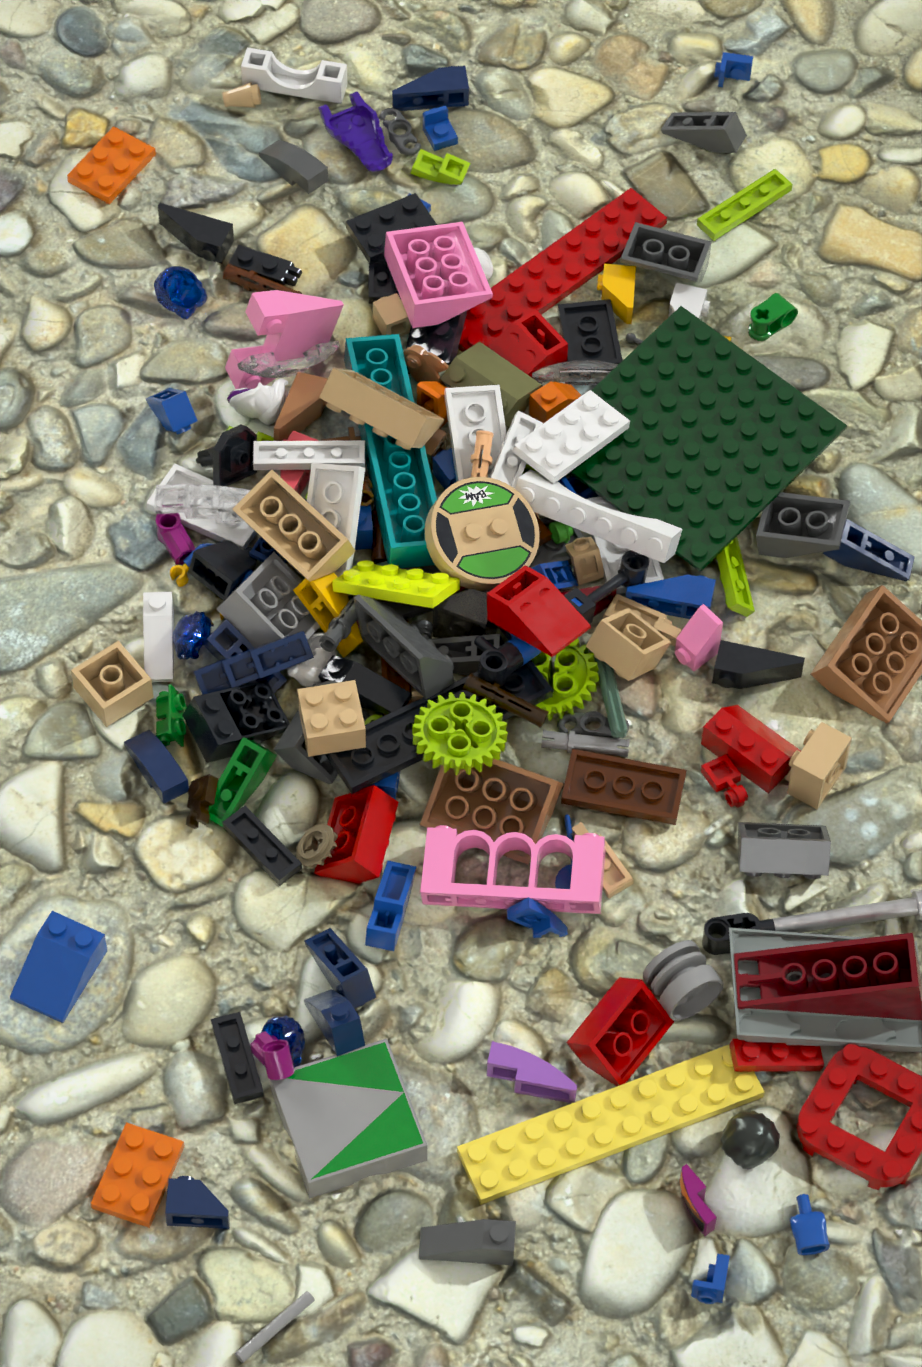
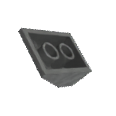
M781 492L762 511L756 534L758 554L791 558L838 550L850 508V501Z

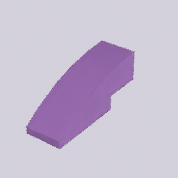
M492 1041L487 1062L488 1077L515 1081L514 1093L567 1103L575 1102L577 1085L560 1070L529 1052Z

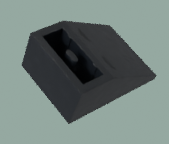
M267 680L195 696L182 715L206 763L232 757L243 737L260 744L285 732L290 724Z

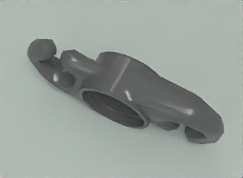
M395 108L384 109L380 113L379 119L384 120L383 125L388 129L390 141L394 143L401 154L407 156L417 154L420 151L421 144L416 143L417 138L412 134L410 122L405 119L400 110ZM387 115L396 117L392 121L384 120ZM402 128L407 132L403 135H397L393 131ZM407 143L415 144L412 149L406 148L405 145Z
M597 711L587 713L574 712V715L567 713L563 716V719L558 720L557 727L562 733H568V729L564 725L566 722L571 721L576 723V726L571 729V731H575V734L614 738L611 735L608 718ZM626 720V724H627V728H628L627 732H628V731H629V723H628V721ZM592 721L601 724L596 730H589L585 727Z

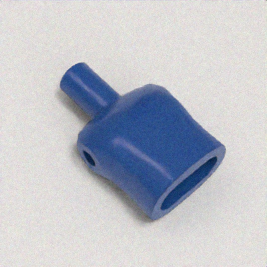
M801 1194L797 1196L800 1214L790 1219L797 1252L799 1255L825 1252L830 1248L825 1215L819 1211H812L809 1195Z

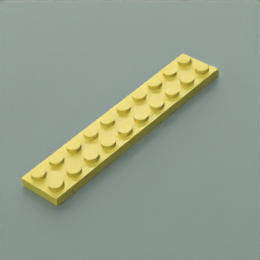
M728 1044L457 1146V1153L480 1205L763 1098L764 1090L755 1072H734L730 1046Z

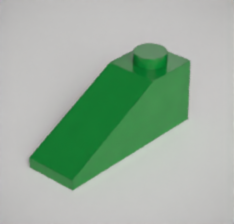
M243 737L218 780L214 805L209 806L208 810L210 814L209 819L223 827V821L241 809L262 783L277 754L255 741Z

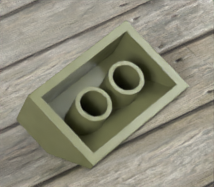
M481 342L456 356L440 378L451 388L500 385L505 426L510 428L517 411L524 413L528 408L530 394L543 387L542 384Z

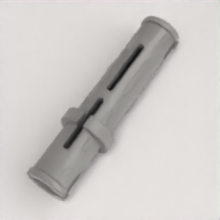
M543 729L542 738L554 739V741L542 740L541 748L567 750V753H572V749L628 758L629 749L617 748V746L629 747L630 739L575 734V731L569 730V733H562Z

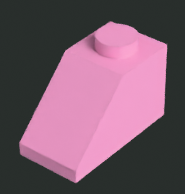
M704 604L697 609L676 638V658L681 664L687 665L693 671H696L718 654L723 622Z

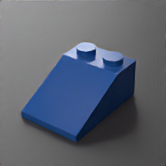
M51 911L33 942L11 992L10 999L64 1023L107 953L105 934Z

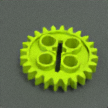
M578 638L556 654L554 661L556 673L553 674V697L535 705L545 711H549L547 716L549 721H551L553 714L556 713L560 719H563V712L565 711L574 715L573 708L575 706L583 710L582 700L591 701L590 692H597L595 683L599 682L597 662H595L594 654L589 653L586 644L580 647ZM541 652L532 659V662L534 664L545 662L536 667L549 683V680L552 679V657ZM567 662L573 663L570 666H562ZM565 687H570V688H571V689L568 690V691H560L561 689H563V688H565Z
M449 692L448 699L445 700L441 695H438L437 703L428 700L427 708L420 707L419 715H415L412 727L413 745H417V754L424 753V762L433 760L432 768L435 769L439 765H443V773H446L450 768H454L455 775L460 773V769H465L466 773L470 775L471 768L475 767L476 770L482 772L483 763L492 767L493 759H500V753L505 751L507 742V723L502 721V713L495 714V705L486 707L487 699L477 702L476 694H473L470 699H466L464 692H461L459 698H455L453 693Z

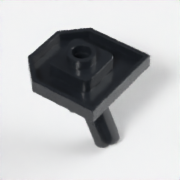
M241 424L223 432L215 446L197 453V464L200 463L202 467L213 465V488L221 490L257 473V470L253 468L254 441H257V435L247 426Z

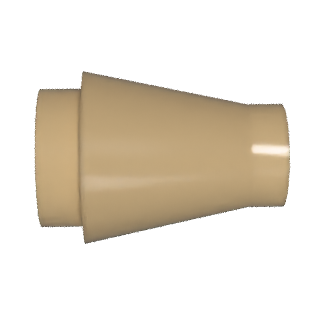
M250 82L223 92L225 107L255 108L256 105L261 104L259 85Z

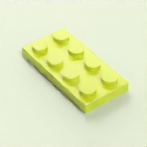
M364 560L359 561L351 569L344 571L342 575L332 581L333 592L362 595L374 599L434 608L460 589V578L449 577L447 573H424L422 569L417 568L409 570L400 569L397 565L393 564L375 565L372 561Z

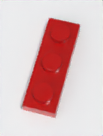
M733 1038L729 1044L734 1072L821 1071L824 1067L821 1046L747 1042L738 1040V1038Z

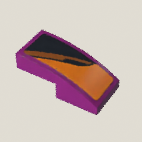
M685 1164L681 1168L680 1174L682 1196L691 1218L702 1234L706 1236L715 1230L717 1217L703 1202L706 1192L705 1184Z

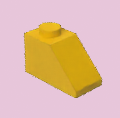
M604 264L603 274H598L597 290H602L601 300L611 299L613 312L626 324H632L636 266Z

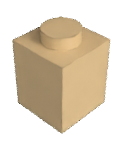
M397 293L388 297H382L373 302V320L382 335L399 334V336H403L410 332L411 323Z

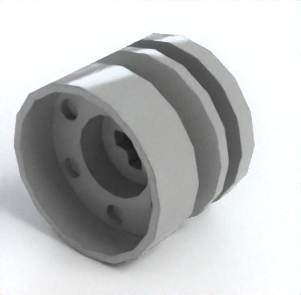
M684 940L666 948L651 960L643 972L644 981L651 987L653 994L660 996V1004L674 1021L684 1020L704 1010L720 995L724 984L714 968L706 965V957L692 940Z

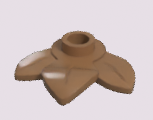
M412 345L405 349L403 353L406 365L408 366L409 373L417 382L438 381L445 386L440 379L439 372L447 370L449 366L433 353L427 352L419 345Z

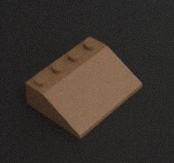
M881 585L863 596L810 675L830 693L879 720L889 723L922 674V620L885 586Z
M493 759L492 767L483 763L482 772L476 770L475 767L471 768L470 775L466 773L465 769H460V773L455 775L454 768H450L446 773H443V765H441L420 825L429 828L445 825L452 829H457L458 834L464 831L477 830L490 836L493 842L506 833L518 832L527 835L536 844L542 838L554 812L563 783ZM512 850L503 855L528 865L531 862L530 856L524 851Z

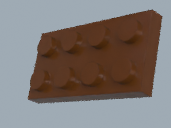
M572 749L561 796V804L676 825L687 770Z

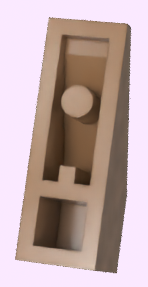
M297 372L274 426V441L288 439L293 430L301 432L321 417L327 402L319 397L328 378Z

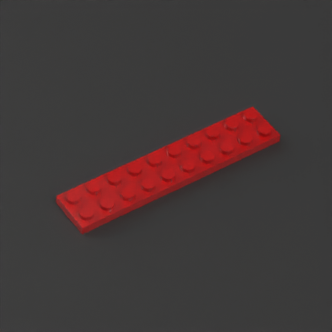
M628 189L491 287L493 293L491 299L467 310L458 349L464 352L478 342L488 347L514 321L535 309L542 315L603 271L604 264H612L621 258L635 222L661 229L667 224V217L634 189Z

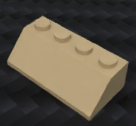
M333 368L319 397L327 402L326 407L338 413H341L342 410L349 413V419L360 425L367 423L373 426L372 431L385 438L390 435L397 439L395 444L407 450L422 448L445 420L353 370Z
M273 470L232 509L309 582L337 571L356 552L350 541Z

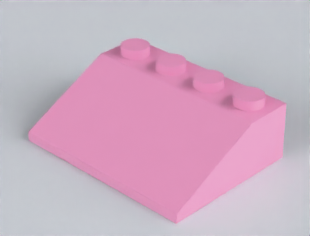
M463 222L386 232L384 257L412 328L439 325L492 298L493 293Z

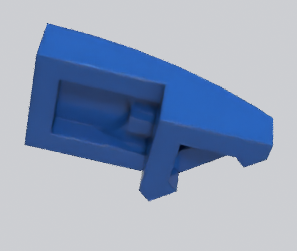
M529 897L507 908V918L527 928H532L533 938H541L542 935L548 932L558 934L559 937L568 935L567 926L553 912Z

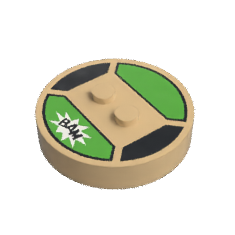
M470 477L452 484L432 505L425 523L426 546L437 568L442 573H447L449 577L460 578V586L472 590L491 591L523 566L529 567L536 556L539 546V526L535 513L528 501L512 486L493 478Z

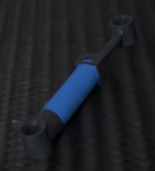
M632 550L627 551L622 556L620 569L616 576L587 596L577 587L564 596L590 624L593 622L598 601L621 585L627 588L645 583L649 558ZM482 635L477 636L474 644L483 651L480 657L477 677L493 685L497 683L502 687L506 677L542 651L516 636L499 648H495Z

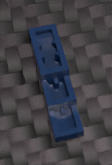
M300 631L193 671L201 695L240 686L314 657L304 631Z

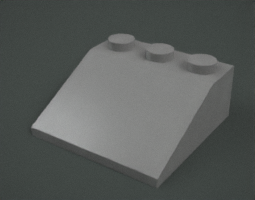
M275 552L217 608L224 618L254 647L300 631H304L308 640L320 627L293 591L302 580Z

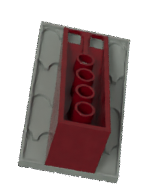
M729 928L738 1040L787 1043V1045L839 1046L841 1048L848 1044H855L869 1049H882V1052H922V982L917 941L914 940L913 933L865 938Z

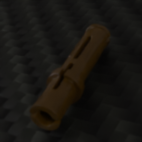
M470 673L463 686V690L476 694V696L482 699H487V704L490 706L494 704L539 728L543 726L549 711H545L501 689V685L497 683L493 685Z

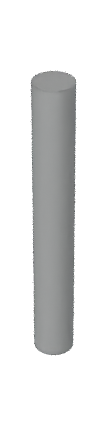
M308 1291L303 1293L235 1353L238 1360L244 1363L315 1301L314 1297Z

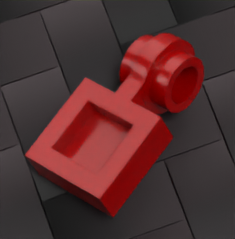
M727 754L701 765V773L715 792L727 789L724 792V797L730 807L735 806L739 808L745 804V801L748 800V794L741 784L736 785V783L741 781V773Z

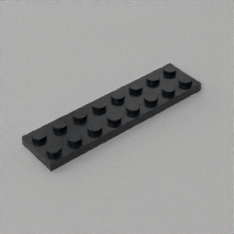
M532 660L506 677L504 685L500 687L533 705L553 697L552 687ZM468 676L454 682L428 699L420 698L366 724V748L325 754L351 794L423 760L424 753L417 754V745H413L412 727L415 715H419L420 707L427 708L428 700L437 703L438 695H441L446 700L449 698V692H452L455 698H459L461 692H464L465 698L470 699L473 694L463 690ZM476 696L477 702L483 700L482 698ZM496 706L495 714L502 713V721L514 716V714Z

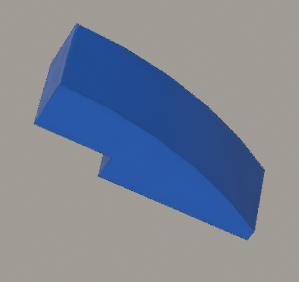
M387 861L366 929V946L389 951L395 950L417 866Z

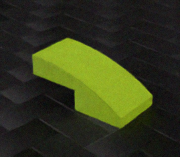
M420 149L410 174L438 183L461 185L470 163L446 153L443 159Z

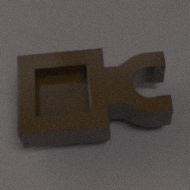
M208 774L191 781L188 789L189 797L187 808L191 810L186 819L187 826L196 829L199 826V822L204 825L209 824L210 814L208 810L209 806L214 805L219 778Z

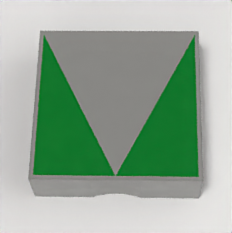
M387 1039L367 1044L339 1056L333 1055L294 1067L295 1072L290 1077L281 1080H270L271 1093L284 1129L293 1142L296 1162L309 1199L350 1186L369 1176L391 1173L427 1161L428 1145Z

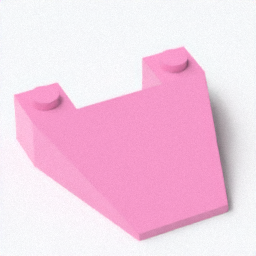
M280 290L252 293L245 312L257 335L267 336L263 346L231 349L225 369L235 389H254L259 382L262 385H267L327 344L331 339L344 306L343 302Z

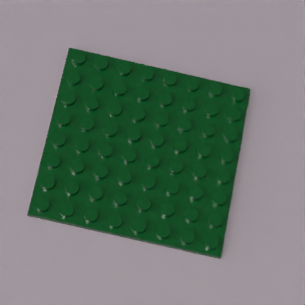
M680 306L591 390L630 420V425L626 431L569 473L620 512L658 519L681 528L682 533L675 553L701 572L847 428V425L684 307Z

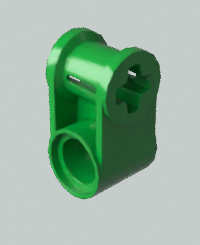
M779 293L772 294L767 300L751 310L750 318L752 323L748 327L749 336L758 341L767 340L781 329L789 326L797 317L798 309Z

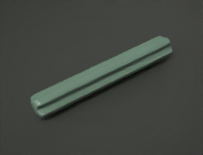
M595 657L599 670L597 672L611 735L614 738H624L627 735L628 728L614 670L607 663Z

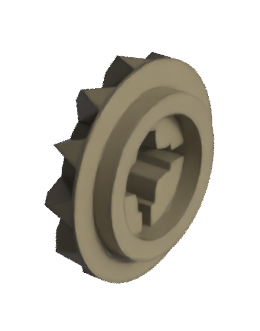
M318 824L311 827L302 836L297 846L296 856L303 866L314 869L318 864L324 865L327 857H332L330 853L337 847L335 841L338 837L332 827L327 824Z

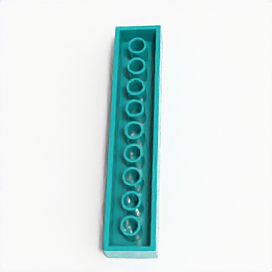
M399 334L346 338L344 363L347 370H353L415 403ZM367 423L364 425L358 424L361 440H365V461L369 478L372 481V493L388 565H397L399 568L435 565L425 541L426 519L432 505L437 500L425 445L422 448L407 450L395 444L397 439L390 435L387 438L382 437L372 431L373 426Z

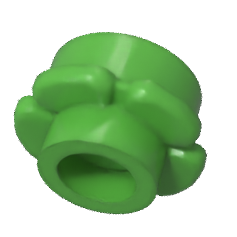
M556 520L549 524L552 539L556 544L562 542L567 544L570 541V537L573 536V528Z

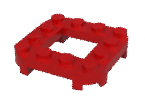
M855 1044L846 1045L844 1049L838 1051L831 1058L800 1110L796 1128L798 1137L804 1146L803 1150L812 1157L814 1153H817L869 1181L868 1187L880 1190V1187L903 1185L910 1177V1173L922 1153V1076L869 1048ZM858 1080L910 1107L885 1152L831 1123L852 1086Z

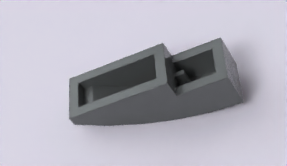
M277 140L259 152V157L291 186L297 183L308 194L328 182V167L316 157L294 144Z

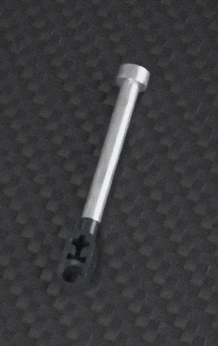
M922 890L913 891L912 898L760 921L751 913L714 917L709 919L704 925L702 946L706 952L712 955L731 953L729 928L800 933L915 915V918L919 921L922 920ZM711 934H719L722 938H713Z

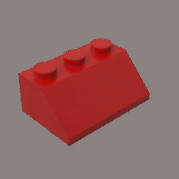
M739 705L721 708L703 726L701 745L718 757L727 754L742 775L768 794L789 773L792 768L789 766V762L795 751L801 752V750Z
M375 785L366 787L354 794L348 793L334 798L327 825L332 827L338 836L335 841L337 847L331 851L332 857L325 859L324 865L318 864L315 867L314 873L318 876L358 884L379 878L399 802Z
M619 977L566 1043L585 1066L617 1087L629 1080L674 1021L669 1017L642 979Z

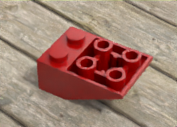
M536 309L514 321L488 346V348L536 381L567 364L568 343Z
M526 565L487 593V620L551 657H554L591 628L586 619L546 576Z

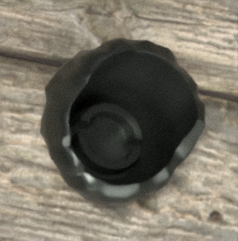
M755 1111L739 1112L731 1118L721 1137L722 1149L725 1154L731 1157L733 1162L743 1169H752L765 1162L777 1151L780 1134L774 1122L763 1113Z

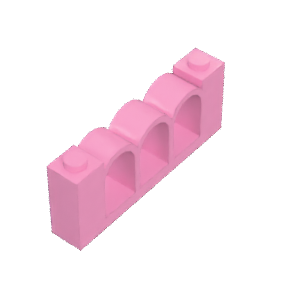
M445 825L436 826L435 828L427 827L420 890L422 903L424 905L507 909L529 897L553 912L600 914L606 852L605 837L594 833H585L583 835H575L573 842L566 836L554 834L547 835L534 844L533 840L527 835L511 832L498 837L493 842L490 836L477 830L464 831L458 834L457 829H452ZM470 848H479L489 854L487 885L455 883L457 861L464 851ZM519 850L524 851L530 856L531 864L528 887L496 885L498 863L505 853ZM560 852L572 859L570 889L537 887L539 866L546 855Z

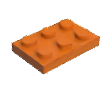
M113 126L67 175L68 182L111 204L156 155L155 148Z
M126 1122L91 1201V1209L150 1228L167 1189L169 1178L172 1177L185 1147L184 1141Z

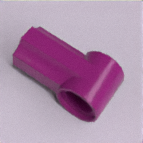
M164 509L156 515L157 537L165 545L175 564L183 566L185 564L184 560L196 548L181 523L180 514L173 509Z
M266 1031L256 1034L254 1041L250 1044L251 1051L265 1066L268 1078L270 1080H281L293 1075L295 1071L288 1041L278 1040Z

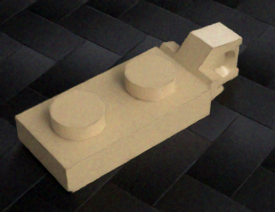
M619 594L615 595L604 613L603 619L629 608L670 640L671 646H676V638L682 629L672 626V622L667 619V615Z
M582 822L571 828L574 839L575 835L589 833ZM605 840L606 852L602 890L608 898H611L633 885L634 880Z

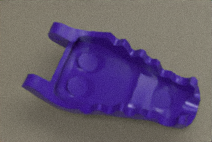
M358 91L349 95L353 107L332 115L326 104L318 107L327 132L350 149L369 171H381L391 165L393 155L385 145L377 113L367 105Z

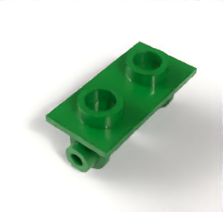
M172 684L168 685V692L162 691L156 698V717L158 719L166 718L156 722V737L164 746H169L170 742L176 741L181 747H184V735L187 729L182 715L184 710H186L187 704L184 695L179 693Z

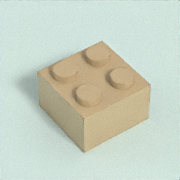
M627 608L602 619L586 647L593 652L598 660L612 667L619 677L630 681L655 669L671 641L631 609Z
M119 641L71 670L74 689L106 727L154 698L152 679Z
M355 680L297 689L298 709L308 757L366 748V729Z
M823 722L819 724L815 731L811 729L803 742L805 746L801 752L796 750L790 759L789 766L792 768L786 778V781L789 782L787 794L818 810L846 768L852 738Z

